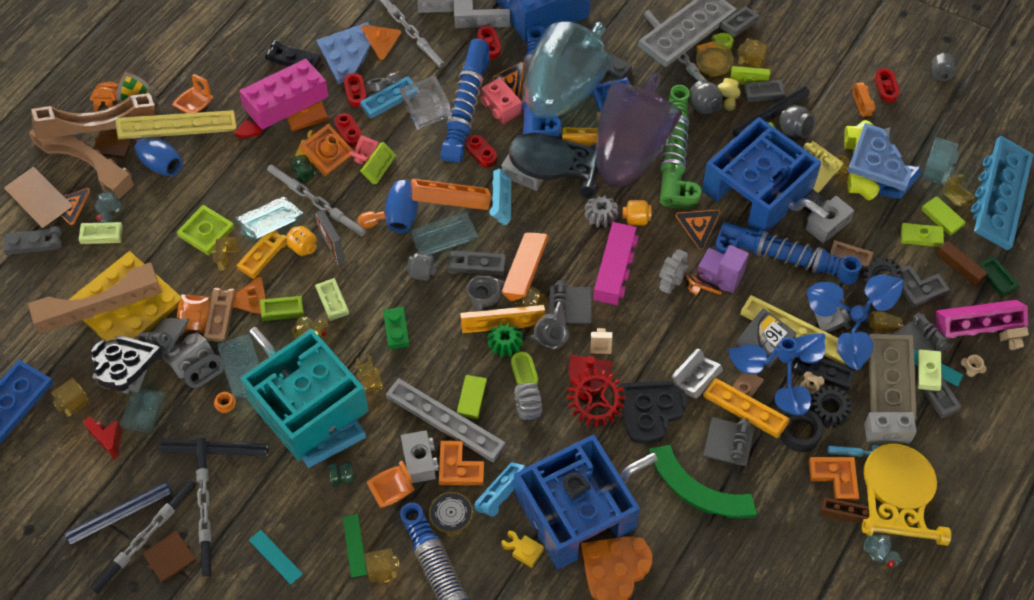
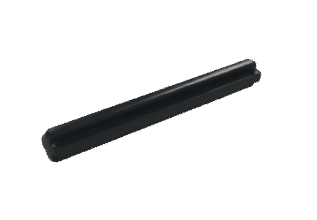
M806 86L800 87L735 127L732 132L733 135L737 137L758 117L767 122L809 96L810 90Z
M162 439L160 449L162 452L197 453L196 440ZM205 441L206 454L268 456L269 453L267 443Z

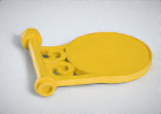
M885 444L876 448L869 455L864 465L869 518L863 520L862 532L866 533L867 536H872L873 532L934 539L938 545L948 546L951 541L950 528L939 526L937 530H929L924 521V509L934 497L937 489L936 474L929 461L915 449L901 444ZM875 498L882 503V505L878 509V514L876 510ZM890 513L892 514V518H891V519H889V520H884V519H887V518L890 516ZM910 515L905 522L904 516ZM917 523L918 528L909 527L908 525L914 526Z

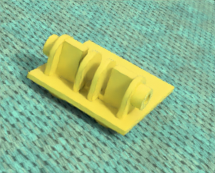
M812 141L811 143L807 142L803 149L821 161L814 190L819 193L844 163Z

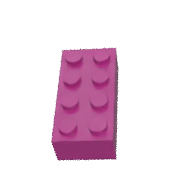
M307 59L239 90L242 107L262 130L328 97L326 80Z

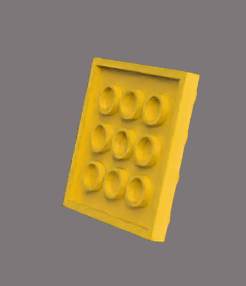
M128 251L69 300L84 299L105 292L122 280L130 269L145 264L132 252ZM156 275L162 293L152 298L136 301L131 305L118 307L110 312L95 315L89 319H83V321L105 342L116 340L115 336L137 340V335L140 332L145 331L148 333L159 324L162 318H166L177 309L181 296Z

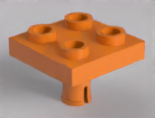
M329 124L299 146V149L324 176H327L351 157L349 155L350 151L354 152Z

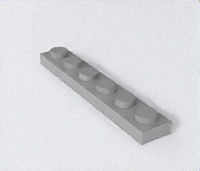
M399 378L386 393V398L453 439L463 441V445L491 462L496 460L505 447V442Z

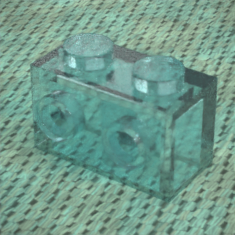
M935 137L922 178L943 185L946 184L948 178L952 179L955 167H952V165L957 163L960 152H957L959 144Z

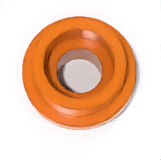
M221 392L216 396L214 406L218 412L228 413L235 408L236 399L231 393Z

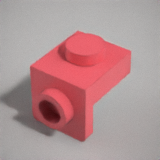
M361 135L355 151H350L349 155L354 157V162L364 165L380 143Z

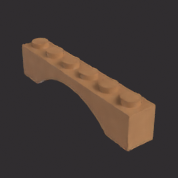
M150 93L131 95L114 107L93 113H70L52 106L31 109L32 127L36 140L116 129V118L155 116V105Z
M32 129L29 132L34 145L46 153L68 154L78 157L91 165L98 173V180L103 191L118 201L134 186L131 179L132 174L126 168H120L114 160L105 158L99 150H93L84 140H78L74 134L36 140L34 130Z
M151 263L130 269L126 276L116 285L98 295L76 300L46 297L28 303L33 324L39 334L62 326L72 325L74 322L92 318L104 312L113 311L124 305L134 304L136 301L145 298H152L162 293L154 268Z

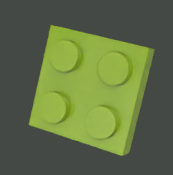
M202 205L177 231V235L209 256L232 232L235 226L234 223Z

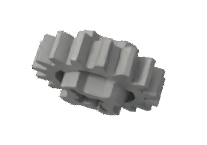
M678 249L673 253L672 258L667 257L659 274V277L662 278L660 290L669 294L674 289L675 284H681L688 269V266L685 265L688 256L687 252Z

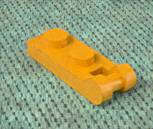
M270 228L237 264L238 270L254 279L278 251L287 245V236L284 234L280 235L276 229Z

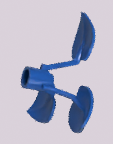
M888 275L872 277L865 287V294L870 298L867 301L866 307L857 305L850 308L840 303L844 297V291L840 286L832 282L816 283L807 289L810 307L817 315L822 317L831 316L836 313L839 306L849 311L851 319L857 323L852 329V334L843 333L837 341V350L840 357L851 368L860 370L873 352L874 345L871 337L864 332L856 333L857 329L869 320L871 303L873 302L874 308L878 311H886L892 308L901 296L903 279Z
M824 333L809 334L794 339L785 337L780 340L779 348L775 347L774 352L768 359L765 350L757 345L729 348V356L732 363L737 369L746 374L761 373L763 364H769L778 354L782 362L788 363V388H782L777 391L775 395L776 405L782 411L797 416L808 412L811 405L810 393L803 386L792 388V360L799 357L805 363L819 362L825 354Z

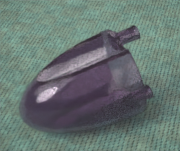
M652 72L650 74L648 83L645 84L643 89L625 83H611L599 119L595 147L597 169L601 179L608 186L623 187L638 179L660 155L680 120L682 111L676 105L662 99L657 94V90L663 80V76L658 75L656 82H654L657 73Z

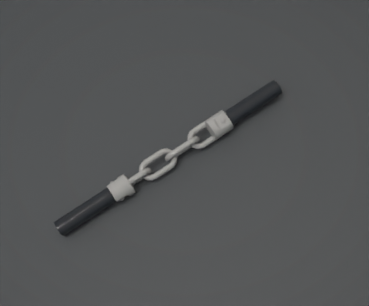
M197 438L198 470L196 471V482L199 483L197 499L201 513V519L199 520V543L201 544L202 576L207 577L211 576L210 543L212 542L211 524L208 520L207 510L210 504L209 492L206 489V482L209 481L206 465L205 438ZM206 493V503L201 504V494ZM207 523V529L202 530V524Z
M189 480L176 496L160 509L148 527L136 536L124 553L121 552L114 559V563L91 587L92 591L98 594L112 577L131 560L130 557L147 542L148 537L171 517L177 506L197 486L194 481ZM161 515V516L163 517V519H162L161 522L159 523V522L156 521V520H157L158 517ZM140 537H142L144 540L139 544V546L137 547L136 545H134L135 542Z

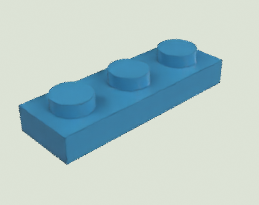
M407 76L360 102V107L372 119L418 94V87Z
M355 419L338 431L330 432V437L324 443H319L317 448L307 455L303 454L302 459L307 468L367 438L358 421Z

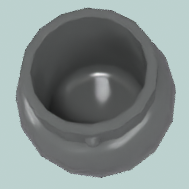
M698 81L690 88L689 101L696 112L709 115L719 110L723 94L717 85Z
M791 106L784 110L779 117L781 131L790 138H807L814 129L815 116L802 106Z

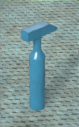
M873 445V446H872V452H873L876 448H878L879 446H878V445ZM828 446L827 454L862 457L864 455L869 456L872 453L861 448Z

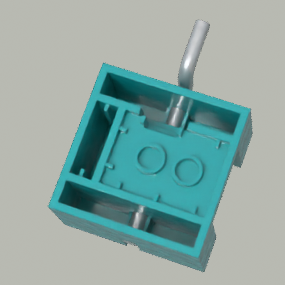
M253 327L250 330L251 335L263 347L269 358L240 378L248 402L298 462L302 460L303 454L307 455L316 449L319 443H324L330 437V432L338 431L369 411L364 387L313 329H310L277 353L257 327Z

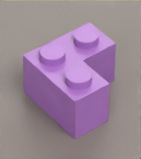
M731 245L728 247L725 255L708 248L698 266L696 277L706 283L718 286L723 291L734 293L744 275L749 253Z

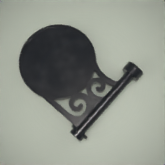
M527 133L517 137L511 143L509 158L520 172L536 179L553 180L561 177L582 179L586 182L581 185L580 194L583 198L592 199L596 196L597 186L594 182L600 156L604 155L605 147L600 142H595L589 147L558 139L548 134Z

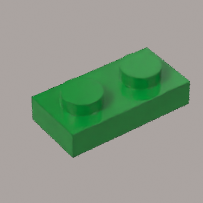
M404 307L384 309L383 315L388 348L409 347Z

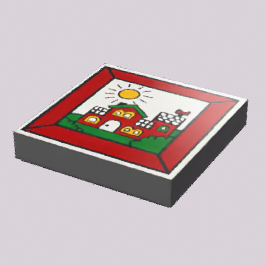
M322 210L316 212L320 235L339 265L345 260L341 239L325 212Z

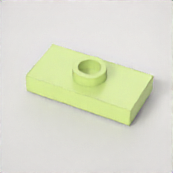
M121 222L81 223L79 242L80 244L121 243L123 225Z
M335 278L315 285L329 321L349 315V310Z
M919 350L918 389L941 390L940 351Z

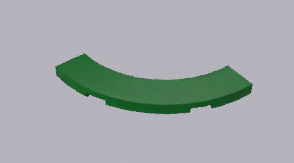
M671 445L649 448V455L654 453L657 457V461L652 464L658 475L668 485V488L687 504L703 512L727 516V518L745 519L757 516L751 494L733 495L709 489L695 481L684 471L676 460Z

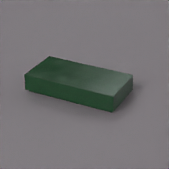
M994 256L978 264L988 272L985 279L1001 298L1018 290L1020 287Z

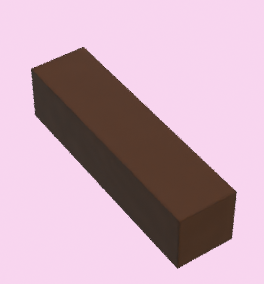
M949 241L945 242L936 254L975 286H978L988 273Z
M824 497L820 515L862 524L864 519L869 518V507Z

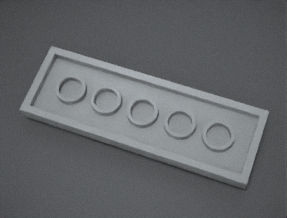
M693 0L640 39L637 46L667 67L721 26V23L735 14L737 9L725 0Z

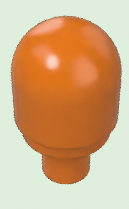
M374 211L362 213L358 217L359 226L364 229L376 226L378 221L386 219L384 211L376 214Z

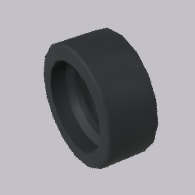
M811 410L799 416L787 413L785 416L789 418V423L780 435L782 442L786 447L798 452H806L815 448L823 434V424L818 415ZM796 420L805 421L814 429V435L808 440L797 439L789 432V424Z

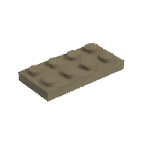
M869 334L874 345L873 352L869 358L871 412H913L914 419L916 420L913 335Z

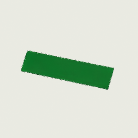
M358 514L344 516L343 524L351 578L367 575Z

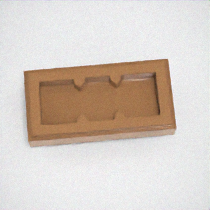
M835 240L830 252L831 257L832 255H835V258L840 256L841 260L846 256L857 257L862 263L861 271L867 272L866 266L870 267L874 252Z
M743 372L732 387L752 398L763 384L764 379L756 374H746Z

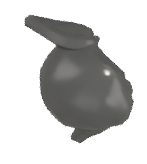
M475 276L470 280L466 290L475 312L483 311L484 308H492L498 304L502 297V287L505 281L491 276Z
M558 302L553 314H545L538 320L534 327V334L526 335L524 337L525 340L535 342L550 349H559L569 339L570 332L565 324L566 318L562 302Z

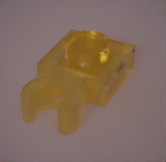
M367 355L368 362L362 364L360 359L356 358L357 367L361 370L357 371V377L364 387L365 393L383 388L377 366L372 367L373 361L370 355Z

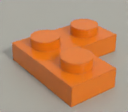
M441 441L439 485L484 486V462L462 461L463 441Z
M854 457L809 458L811 481H833L836 500L858 502L859 492Z

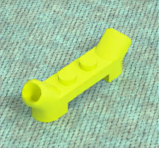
M864 120L857 126H846L844 133L845 149H853L854 154L864 124L873 125L870 121ZM853 173L849 174L847 180L848 193H859L866 200H872L877 196L880 190L878 183Z

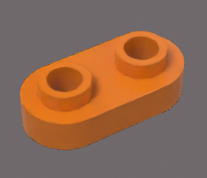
M863 82L854 83L853 96L861 116H872L875 111V103L870 99L868 86Z

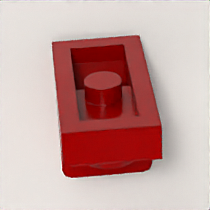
M88 417L83 421L88 432L113 459H116L122 435V427L118 420L105 428L99 420L95 423L91 417Z

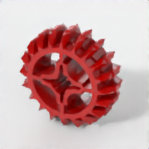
M595 368L593 375H590L589 370H585L586 378L579 373L577 377L580 382L576 380L571 381L572 385L576 388H568L567 391L573 393V396H567L566 400L573 401V403L568 405V409L574 407L576 409L571 415L573 417L578 413L581 415L578 418L579 423L586 418V426H589L592 420L594 421V427L597 428L599 425L598 421L601 420L602 425L606 426V418L610 422L615 421L611 415L612 413L616 416L621 414L616 408H624V405L618 402L619 400H625V396L618 395V393L624 391V388H616L620 381L619 379L614 383L611 381L614 374L611 373L606 378L604 377L606 370H602L600 376ZM590 381L603 382L598 389H590L584 386L585 383ZM607 387L611 389L613 394L612 405L604 397ZM602 389V392L599 396L601 402L598 403L597 401L596 403H593L591 407H589V405L592 402L591 400L593 398L591 394L593 393L595 395ZM579 390L588 400L584 410L578 401ZM596 406L605 408L608 411L603 415L589 414L592 408Z

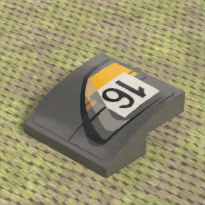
M763 308L745 329L736 344L739 347L743 345L760 346L765 350L768 359L774 352V348H779L781 339L785 337L794 339L797 332ZM776 354V356L770 361L769 364L764 366L770 369L772 365L779 359L778 354Z

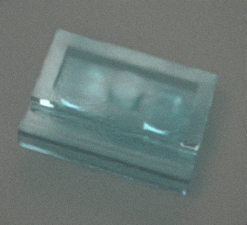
M139 389L138 393L132 391L120 424L122 429L127 428L131 429V431L152 434L165 399L164 392Z

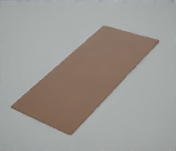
M32 167L4 187L42 228L73 206L35 167Z

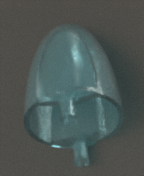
M558 22L550 25L545 30L533 52L525 79V99L528 108L535 116L551 119L564 115L581 104L599 85L608 72L611 63L610 55L604 51V43L600 39L606 30L605 25L600 30L603 24L597 22L593 29L589 30L572 22Z

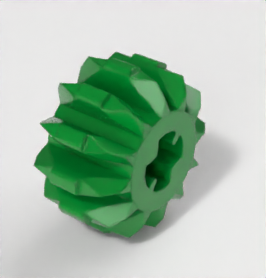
M509 322L506 326L499 323L498 328L492 326L491 333H488L487 336L489 341L488 348L492 349L494 355L500 353L501 358L506 354L511 358L512 352L518 353L519 348L523 346L521 331H518L516 325L510 327Z

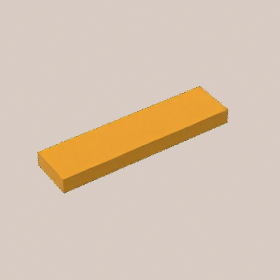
M544 305L460 313L462 333L491 331L492 326L498 328L499 323L506 326L508 322L510 327L515 325L518 328L533 327L545 315Z
M717 378L713 379L703 393L704 398L742 419L749 420V423L776 438H779L789 423L788 417Z

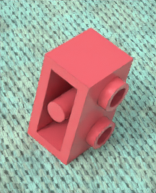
M501 78L481 88L480 99L482 104L488 107L494 118L499 119L502 124L522 114L521 100Z

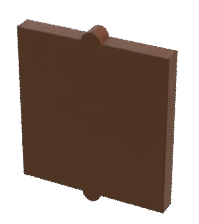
M117 129L102 130L99 132L98 137L95 138L96 143L93 150H99L103 156L126 159L129 148L132 147L131 142L133 138L118 139Z
M177 531L142 553L150 565L149 569L155 572L162 583L196 561V558L188 548L189 544L183 541Z

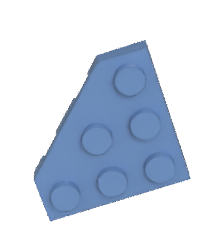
M368 22L316 40L337 84L343 83L344 78L348 74H358L360 65L366 59L371 44L361 27L362 25L370 26Z
M865 123L847 172L906 191L912 174L911 169L902 161V156L896 146L892 145L888 140L886 131Z

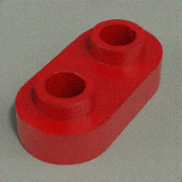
M491 26L481 27L477 32L478 39L488 43L490 59L499 57L501 45L495 29Z
M887 68L879 69L874 78L879 97L884 102H894L897 100L900 92L895 74Z
M351 73L344 78L347 100L352 107H360V102L366 99L363 78L357 73Z
M339 114L334 120L337 132L350 147H356L362 135L360 128L350 114Z
M472 135L467 138V152L482 167L489 168L496 164L497 153L483 137Z

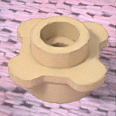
M971 355L961 360V365L967 370L966 374L970 377H974L977 373L983 374L986 372L984 360L978 355Z
M808 371L804 374L805 378L800 383V386L805 387L810 394L815 395V392L817 390L820 391V387L825 381L823 377H817Z

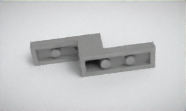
M417 0L418 13L454 12L455 28L510 27V9L473 10V0Z

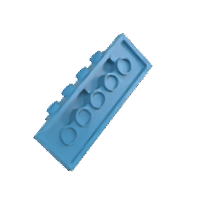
M1000 136L996 139L993 154L987 156L983 161L985 171L979 177V181L982 183L975 193L978 200L972 206L971 212L974 213L973 220L976 221L974 232L1005 250H1009L1013 247L1033 154L1005 137Z

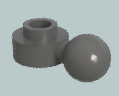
M390 73L387 78L371 79L367 81L368 90L376 94L387 88V86L400 81L401 77L397 73Z

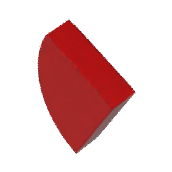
M245 120L234 133L235 137L245 139V137L260 135L262 129L254 123Z

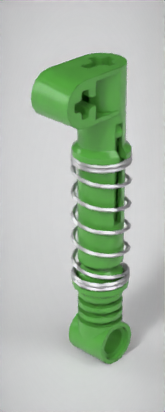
M676 85L671 88L668 101V115H666L664 120L666 128L663 132L666 136L663 138L665 145H663L662 151H664V154L661 156L663 162L660 164V172L662 174L660 203L665 207L692 210L698 206L701 188L696 183L682 181V176L685 173V157L687 155L686 141L689 130L687 110L690 93L687 87Z

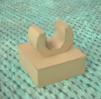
M1027 327L1009 329L999 333L1000 341L1009 340L1010 350L1024 347L1022 338L1029 335Z
M597 328V332H591L590 353L611 354L612 332H606L605 328Z

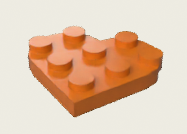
M619 537L581 543L588 589L593 599L628 600L633 594L634 582L642 580L652 567V553L643 538Z

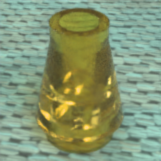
M872 311L869 318V327L874 328L875 331L901 329L902 317H897L883 311Z

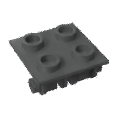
M558 280L554 286H550L549 313L553 314L558 302H562L566 323L591 324V287H567L563 280Z
M920 313L913 317L914 320L891 334L913 335V346L918 352L919 350L942 352L950 346L947 338L943 337L938 332V329L934 328V324L930 323L925 318L926 316Z
M162 318L153 332L147 333L142 331L137 335V340L160 346L162 353L168 354L173 349L178 337L184 332L189 319Z
M712 417L703 456L747 466L755 427H752L747 419H741L740 422L735 423Z

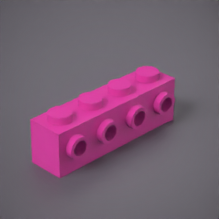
M612 222L594 288L593 300L618 305L619 298H624L626 286H623V283L628 281L630 269H627L628 264L633 263L635 252H632V248L637 247L639 236L636 235V227Z
M1018 300L938 310L936 311L937 329L944 337L955 338L960 335H976L982 332H997L998 330L1028 326V306Z

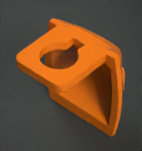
M196 74L192 76L193 87L181 94L172 104L173 108L183 114L200 113L213 99V96L210 94L209 82ZM198 81L204 85V90H201Z
M104 82L96 86V89L90 96V100H93L94 112L99 111V106L102 102H105L108 108L114 107L113 101H116L118 83Z
M181 295L177 318L189 319L184 331L205 333L211 297Z
M402 461L399 462V466L383 471L367 481V485L380 508L402 500L415 490L412 478Z

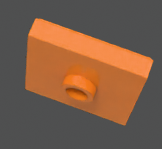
M322 101L287 117L292 132L329 121Z

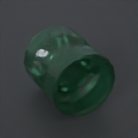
M306 155L296 156L290 162L297 180L301 183L310 181L316 174Z
M346 462L341 466L336 464L329 465L332 487L339 486L341 483L354 484L351 462Z

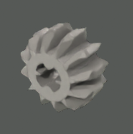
M606 194L603 197L596 195L595 199H589L585 205V218L589 220L590 225L596 224L597 229L600 225H603L605 228L608 224L612 225V222H615V219L618 217L617 203H614L613 197L607 199Z
M523 383L516 386L514 399L519 417L523 420H532L540 417L542 402L538 386L534 383Z

